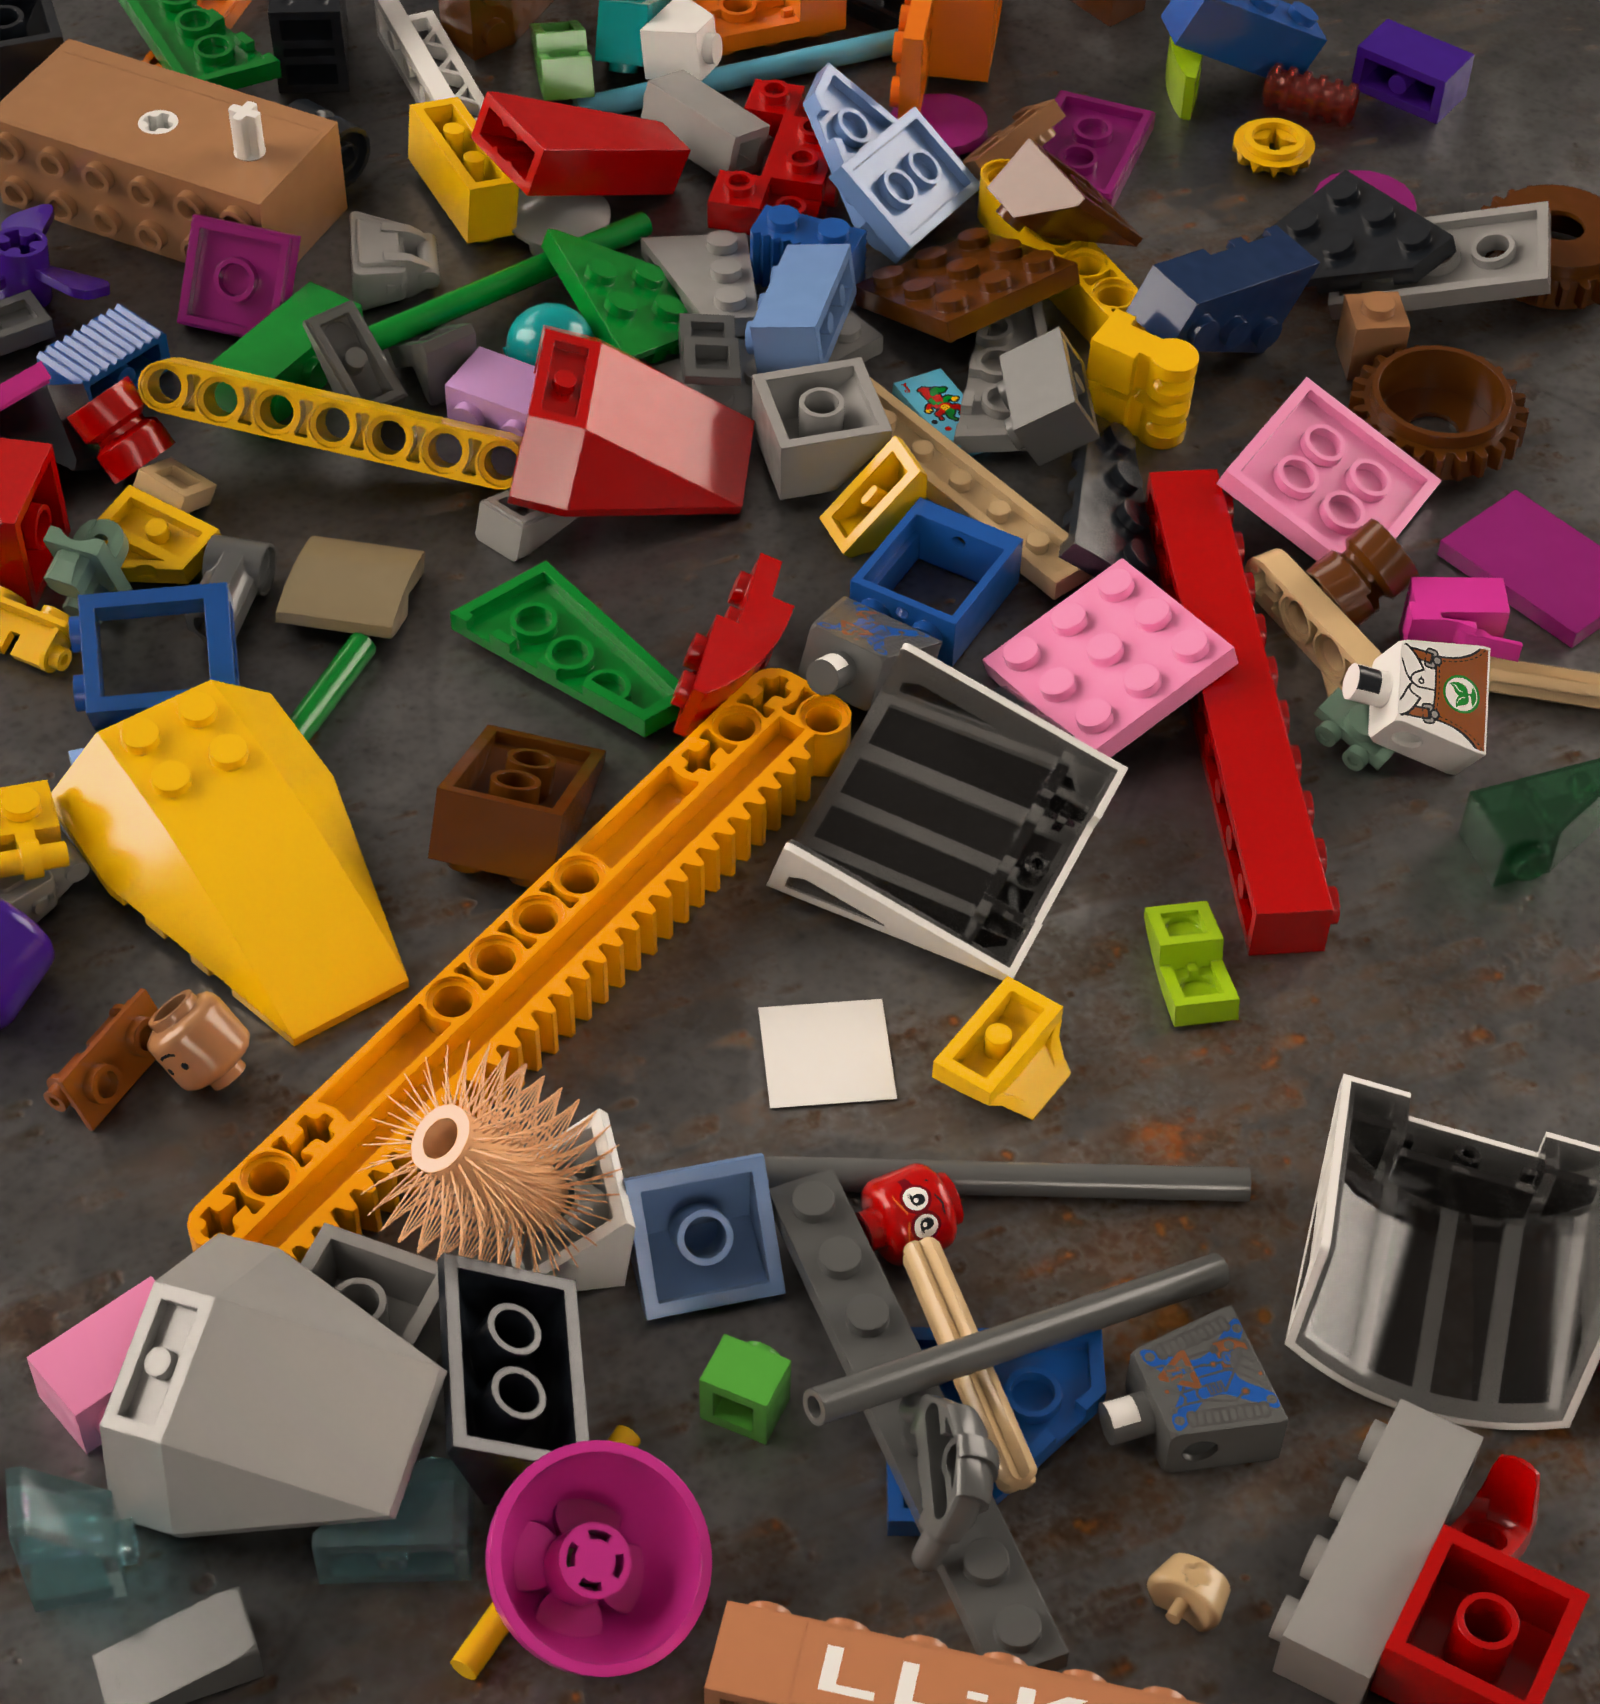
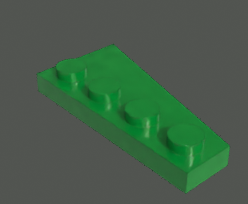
M118 0L162 68L233 90L282 77L280 60L270 52L262 55L255 49V42L243 31L236 34L225 26V20L222 15L213 8L210 10L201 8L197 5V0Z
M547 561L536 565L450 612L451 629L643 737L651 735L675 721L678 717L680 708L670 703L679 680Z

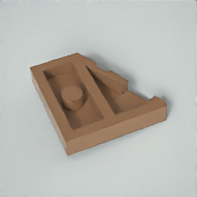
M1055 99L1023 107L1012 116L1014 119L1012 124L1003 131L999 129L994 132L962 162L975 178L979 180L981 168L985 163L996 159L1011 160L1028 138L1040 146L1047 143L1056 135L1052 127L1066 116Z

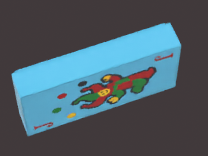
M941 368L893 383L892 394L954 443L963 393ZM967 453V454H969L970 456H974V455H977V454H980V453Z

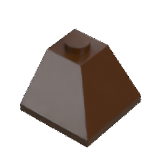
M1028 138L987 187L1001 203L996 210L998 215L1019 232L1027 226L1043 238L1137 247L1143 240L1142 236L1088 179L1030 138Z

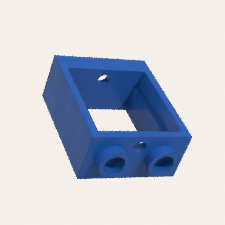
M920 497L850 580V599L941 640L942 644L937 659L953 667L1018 584L1023 539ZM958 537L962 538L965 543L961 542ZM918 559L978 583L952 616L893 591Z
M227 582L77 595L79 616H69V637L72 652H82L83 674L73 675V694L77 712L86 711L94 730L105 729L189 690L182 689L105 697L100 621L205 612L210 680L240 686L233 600Z

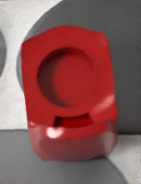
M1501 1454L1492 1465L1481 1489L1463 1514L1450 1527L1519 1559L1531 1540L1537 1522L1540 1473L1531 1463L1523 1458L1516 1457L1515 1455Z

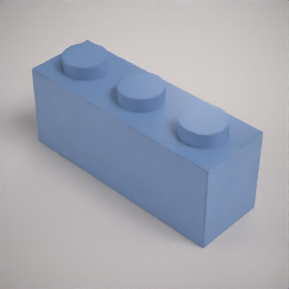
M796 244L786 246L778 266H773L771 269L770 284L766 293H761L759 296L758 310L753 321H748L746 324L745 346L747 353L754 354L757 374L827 363L857 293L850 244Z

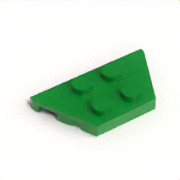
M547 229L541 247L596 338L637 359L644 358L650 364L664 360L668 354H679V314L688 313L660 266L556 229Z

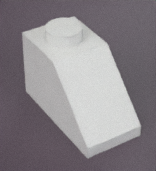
M672 0L640 30L645 79H654L685 70L702 81L721 60L723 45L720 34L716 33L714 15L692 0Z

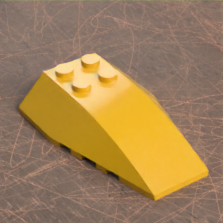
M215 680L206 681L98 731L51 792L60 824L107 892L123 906L129 903L145 917L146 925L164 940L169 936L191 956V962L208 976L214 974L232 989L233 997L294 1047L409 987L408 976L334 776L271 693Z

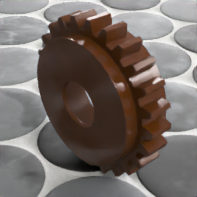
M1530 185L1517 191L1514 189L1508 190L1505 198L1494 196L1491 206L1483 205L1481 207V210L1548 201L1551 214V231L1576 237L1573 240L1551 238V294L1515 298L1516 300L1541 308L1557 310L1577 308L1581 310L1595 303L1600 305L1599 196L1565 185ZM1494 250L1488 252L1485 257H1498L1506 251Z
M1414 345V347L1404 350L1395 348L1392 355L1387 358L1382 355L1376 356L1374 366L1364 365L1361 369L1360 377L1354 378L1348 404L1349 410L1439 479H1454L1456 482L1472 475L1481 478L1484 476L1486 468L1489 467L1498 471L1502 467L1503 459L1513 460L1517 447L1522 446L1529 415V409L1524 407L1525 393L1515 392L1518 382L1515 379H1506L1503 375L1504 369L1502 367H1495L1492 363L1485 360L1483 356H1478L1460 348L1442 345ZM1421 417H1437L1451 423L1457 430V433L1431 431L1411 423Z

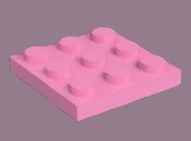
M1306 377L1226 469L1216 484L1311 558L1318 561L1331 550L1343 553L1346 550V538L1370 519L1378 521L1396 539L1442 480Z
M1123 558L982 659L987 675L999 686H1007L1033 704L1037 708L1039 715L1044 714L1073 734L1075 738L1110 758L1238 664L1235 648Z

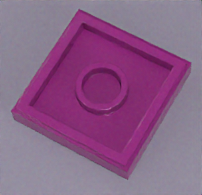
M192 214L177 323L243 337L292 296L301 236Z

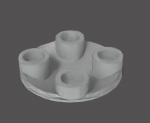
M521 191L518 196L517 227L512 230V233L520 240L528 243L530 253L535 256L544 252L541 245L548 228L580 237L609 225L611 211L607 200L602 195L527 196Z

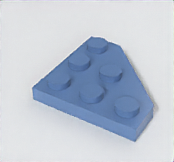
M829 62L816 74L803 102L804 109L831 174L898 120ZM841 195L853 226L868 231L866 240L871 247L882 252L895 264L909 253L908 251L898 259L887 246L880 242L875 231Z

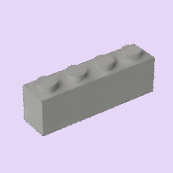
M1401 1398L1388 1424L1377 1419L1374 1420L1358 1456V1460L1368 1465L1360 1481L1346 1476L1329 1514L1330 1518L1339 1523L1330 1540L1319 1534L1315 1537L1299 1574L1300 1577L1308 1580L1309 1583L1300 1600L1290 1595L1285 1597L1273 1622L1269 1637L1280 1642L1272 1672L1337 1704H1363L1371 1688L1379 1661L1391 1632L1443 1525L1448 1524L1470 1478L1484 1439L1483 1436Z

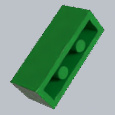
M310 281L210 364L321 389L328 380L302 323L304 320L345 303L350 299ZM354 302L363 317L362 305ZM220 382L215 390L216 403L222 410L232 413L237 405L236 392L229 384ZM275 395L270 403V412L272 417L279 423L291 414L293 407L287 398Z

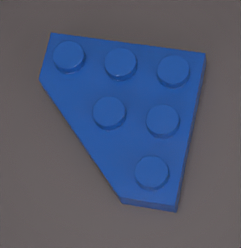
M911 1327L921 1350L937 1346L930 1327ZM977 1328L978 1332L987 1329V1328ZM1102 1329L993 1366L1037 1468L1098 1413V1404L1105 1401L1106 1381ZM953 1380L939 1385L946 1399L962 1404ZM886 1461L887 1536H920V1531ZM994 1482L992 1496L998 1505L1009 1494L999 1490L996 1482Z

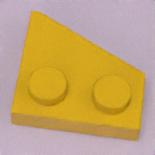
M128 485L97 519H107L116 522L128 538L129 551L121 566V570L128 582L189 584L202 569L204 552L212 535H221L218 528L131 485Z

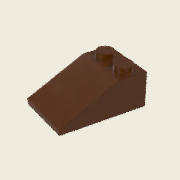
M438 0L440 23L451 42L475 61L515 44L529 29V24H533L554 0Z
M488 724L437 787L428 858L447 862L451 869L458 872H491L508 876V879L514 884L530 887L574 845L605 763L606 750Z

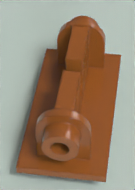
M140 988L125 1004H115L110 1009V1016L85 1043L87 1049L83 1053H76L59 1073L52 1074L46 1081L48 1089L43 1094L45 1101L59 1112H65L69 1106L74 1107L88 1130L94 1131L156 1060L149 1052L147 1046L152 1032L148 1023L158 1008L146 989Z

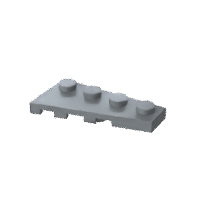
M1042 301L977 330L974 353L971 356L966 390H964L961 402L959 422L957 423L954 435V443L961 445V449L966 453L1027 451L1026 448L1018 450L1013 445L1005 427L1004 420L1010 417V411L1004 404L997 386V382L1003 380L999 356L1047 333Z

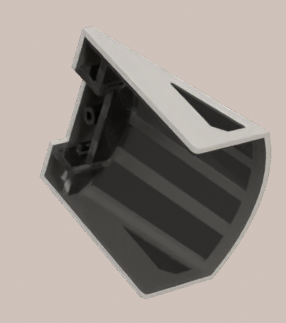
M904 643L882 689L795 838L787 841L766 886L1000 980H1004L1007 976L1014 978L1038 935L1042 922L1093 829L1108 807L1128 767L909 643Z
M1343 1074L1336 1098L1285 1345L1331 1379L1367 1398L1394 1409L1401 1398L1450 1422L1469 1427L1497 1430L1570 1428L1600 1361V1147L1546 1131L1538 1152H1534L1409 1116L1410 1092Z

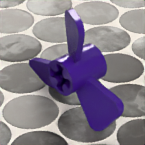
M41 204L10 215L2 222L0 231V300L31 290L44 308L52 301V287L74 298L92 300L110 295V283L101 278L50 266L48 240L45 235L54 220V207L51 204Z

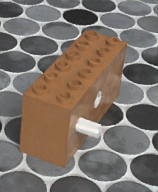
M68 38L0 101V192L4 204L22 210L41 204H51L54 207V220L183 263L186 262L192 214L301 236L298 263L348 208L338 122Z

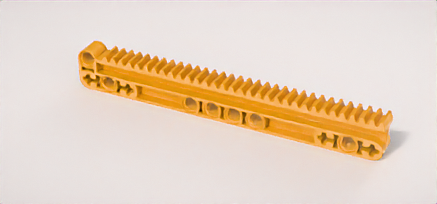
M767 668L753 674L194 1207L189 1214L187 1222L193 1252L215 1235L221 1233L280 1248L301 1263L324 1223L362 1235L361 1229L379 1232L382 1229L380 1210L393 1213L400 1203L399 1195L380 1206L369 1216L367 1215L409 1173L396 1176L375 1186L366 1193L360 1194L413 1159L412 1157L401 1158L362 1171L358 1170L374 1165L369 1164L371 1162L394 1158L381 1157L382 1155L408 1153L409 1151L395 1150L394 1148L411 1150V1144L362 1146V1144L400 1142L378 1139L376 1137L412 1141L413 1138L390 1130L414 1136V1133L372 1120L373 1118L416 1131V1129L388 1113L390 1112L416 1126L420 1124L386 1094L403 1107L407 1106L422 1119L425 1117L424 1113L404 1091L405 1089L424 1110L404 1073L409 1078L421 1100L431 1110H434L435 1106L422 1086H425L434 1101L423 1071L425 1070L430 1082L425 1056L439 1106H442L444 1102L441 1096L445 1101V1090L442 1082L445 1086L443 1068H445L446 1073L445 1056H447V1045L448 1077L452 1101L455 1097L469 1040L470 1045L466 1067L467 1089L490 1042L485 1082L507 1051L510 1053L504 1074V1082L526 1063L528 1064V1070L538 1072L542 1068L541 1052L555 1055L559 1051L558 1035L572 1038L576 1034L575 1018L589 1021L593 1017L592 1002L606 1004L609 1001L608 985L622 988L625 985V969L638 972L642 968L641 953L654 956L658 952L657 937L670 940L673 937V921L686 924L689 921V906L701 908L705 904V890L717 892L720 889V875L732 877L736 873V859L747 862L751 858V844L763 846L766 843V829L778 831L781 828V814L793 816L796 813V800L807 802L810 799L811 778L813 776H832L850 745L852 712L848 704L833 694L819 695L815 693L808 685L807 680L782 668ZM480 1067V1069H479V1071H478V1073H477V1076H476V1078H475V1080H474V1082H473V1084H472V1087H471V1089H470V1091H469V1093H468V1102H469V1100H470V1097H471L472 1091H473V1089H474L475 1083H476V1081H477V1078H478L479 1072H480V1070H481V1067ZM497 1070L484 1087V1092L490 1084L491 1080L493 1079L494 1075L496 1074ZM500 1071L498 1072L496 1078L494 1079L492 1085L490 1086L488 1092L486 1093V1095H485V1097H484L485 1100L488 1098V1096H489V1094H490V1091H491V1089H492V1087H493V1085H494V1083H495V1081H496V1079H497V1077H498ZM479 1079V1082H478V1084H477V1087H476V1090H475V1093H474L473 1098H474V1097L476 1096V1094H477L478 1087H479V1083H480V1079ZM498 1079V1081H497V1084H496V1086H495L493 1092L496 1090V1087H497V1085H498L499 1079ZM462 1082L460 1083L456 1106H459ZM506 1094V1095L504 1096V1098L502 1099V1103H503V1102L505 1101V1099L507 1098V1094ZM493 1096L489 1099L487 1106L492 1101ZM473 1103L472 1106L470 1107V1112H471V1113H472V1110H473L474 1103ZM416 1170V1171H415L400 1187H398L392 1194H394L397 1190H399L402 1186H404L407 1182H409L413 1177H415V1176H416L418 1173H420L422 1170ZM418 1187L413 1188L409 1194L412 1195Z

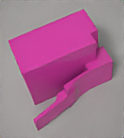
M1410 578L1404 603L1405 606L1403 607L1399 623L1401 641L1418 640L1485 646L1490 648L1491 657L1515 662L1519 661L1523 647L1522 642L1503 638L1510 616L1504 578Z

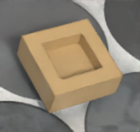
M172 457L139 468L133 487L186 513L210 505L217 484Z

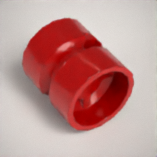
M128 376L67 417V420L85 444L98 443L101 449L97 459L114 484L130 476L176 443L157 417H144L142 412L146 404L141 400L138 389Z

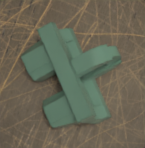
M107 519L89 520L76 531L73 539L67 537L61 528L50 525L43 541L54 559L44 579L52 590L67 596L62 606L66 614L69 616H79L77 595L133 590L121 570V566L129 551V541L122 528L116 522Z

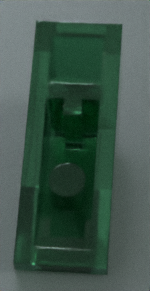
M1600 758L1469 792L1459 835L1492 887L1515 881H1530L1542 874L1549 873L1600 827Z

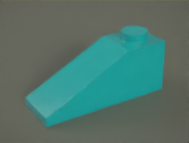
M599 0L595 61L609 62L608 70L613 72L638 73V66H644L640 30L672 0Z

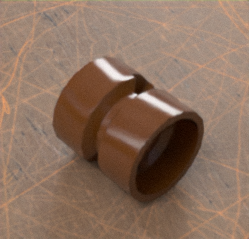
M1370 519L1346 538V550L1343 553L1331 550L1306 570V574L1357 627L1379 611L1380 598L1395 599L1409 587L1411 577H1420L1417 568L1402 546L1383 525L1374 519Z

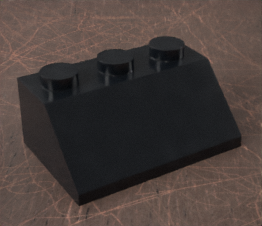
M443 1252L437 1260L442 1368L447 1370L443 1382L447 1455L482 1503L498 1507L502 1497L514 1480L540 1457L565 1445L589 1441L576 1281Z

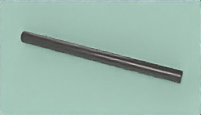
M766 1156L769 1188L833 1168L844 1192L862 1193L864 1186L872 1179L910 1164L919 1163L929 1166L935 1173H945L955 1185L959 1195L1249 1202L1251 1196V1171L1249 1167Z
M1211 1253L805 1390L803 1395L805 1412L814 1425L821 1426L1225 1287L1228 1284L1230 1278L1228 1265L1221 1255Z

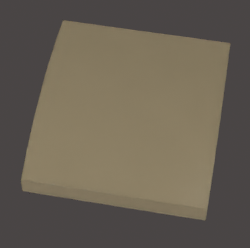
M312 535L299 553L287 578L276 609V622L392 639L408 617V595L424 574L425 551Z

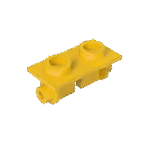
M0 586V653L5 655L14 637L18 636L19 638L10 652L14 659L47 673H53L56 670H66L72 659L69 615L50 605H43L40 611L26 606L27 602L21 596Z

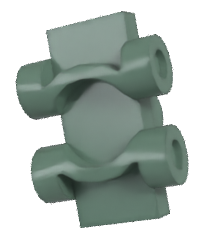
M1338 687L1313 713L1322 721L1315 729V736L1321 744L1327 747H1332L1340 738L1343 739L1350 746L1342 755L1343 762L1349 769L1360 771L1370 763L1378 771L1395 751L1374 743L1369 737L1370 706L1345 699L1342 690Z

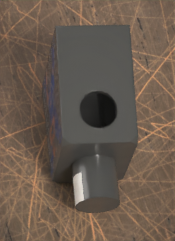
M844 596L813 622L808 634L798 676L807 680L810 688L819 695L833 694L861 710L869 711L880 693L904 643H909L937 659L942 641ZM905 679L903 682L904 685L927 693L929 685L922 681Z
M1232 1305L1222 1307L1137 1347L1130 1355L1125 1382L1127 1395L1098 1404L1101 1428L1110 1445L1114 1446L1146 1436L1160 1467L1169 1473L1269 1461L1279 1458L1289 1421Z

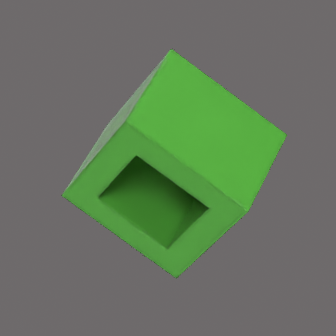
M724 1334L699 1379L700 1418L766 1445L790 1400L791 1360L782 1357L775 1349L762 1342H744Z

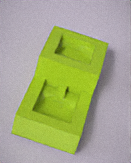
M1170 36L1165 74L1166 89L1169 100L1179 118L1191 120L1199 92L1204 55L1176 46Z
M1208 901L1144 907V921L1160 988L1174 1027L1238 1020L1240 998L1223 962L1224 937Z

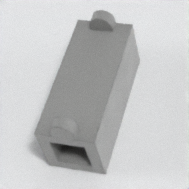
M685 70L654 78L647 82L643 96L641 118L663 122L691 149L688 159L716 177L719 170L745 171L750 174L761 170L763 157L769 155L775 139L768 135L769 124Z

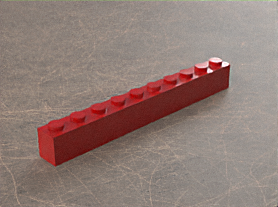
M1217 469L1149 472L1145 505L1150 519L1149 527L1154 554L1157 558L1160 588L1235 648L1238 659L1237 665L1188 700V705L1248 956L1325 951L1330 925L1338 924L1340 919L1339 894L1335 886H1327L1325 878L1327 869L1326 845L1322 837H1314L1312 829L1314 823V801L1311 791H1302L1300 784L1302 775L1301 752L1297 744L1290 745L1289 707L1286 700H1278L1277 662L1274 656L1266 655L1267 628L1265 617L1262 613L1255 614L1256 590L1254 576L1252 572H1244L1245 547L1241 531L1234 532L1232 527L1234 520L1233 497L1229 493L1223 492V489L1216 484L1220 479Z

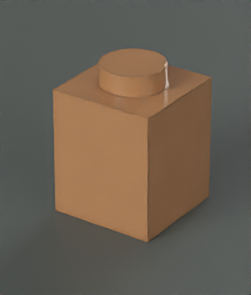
M1373 291L1344 295L1335 347L1347 381L1360 377L1361 369L1364 365L1374 366L1376 356L1382 355L1387 358L1392 355L1395 348L1406 349L1411 326L1398 291Z

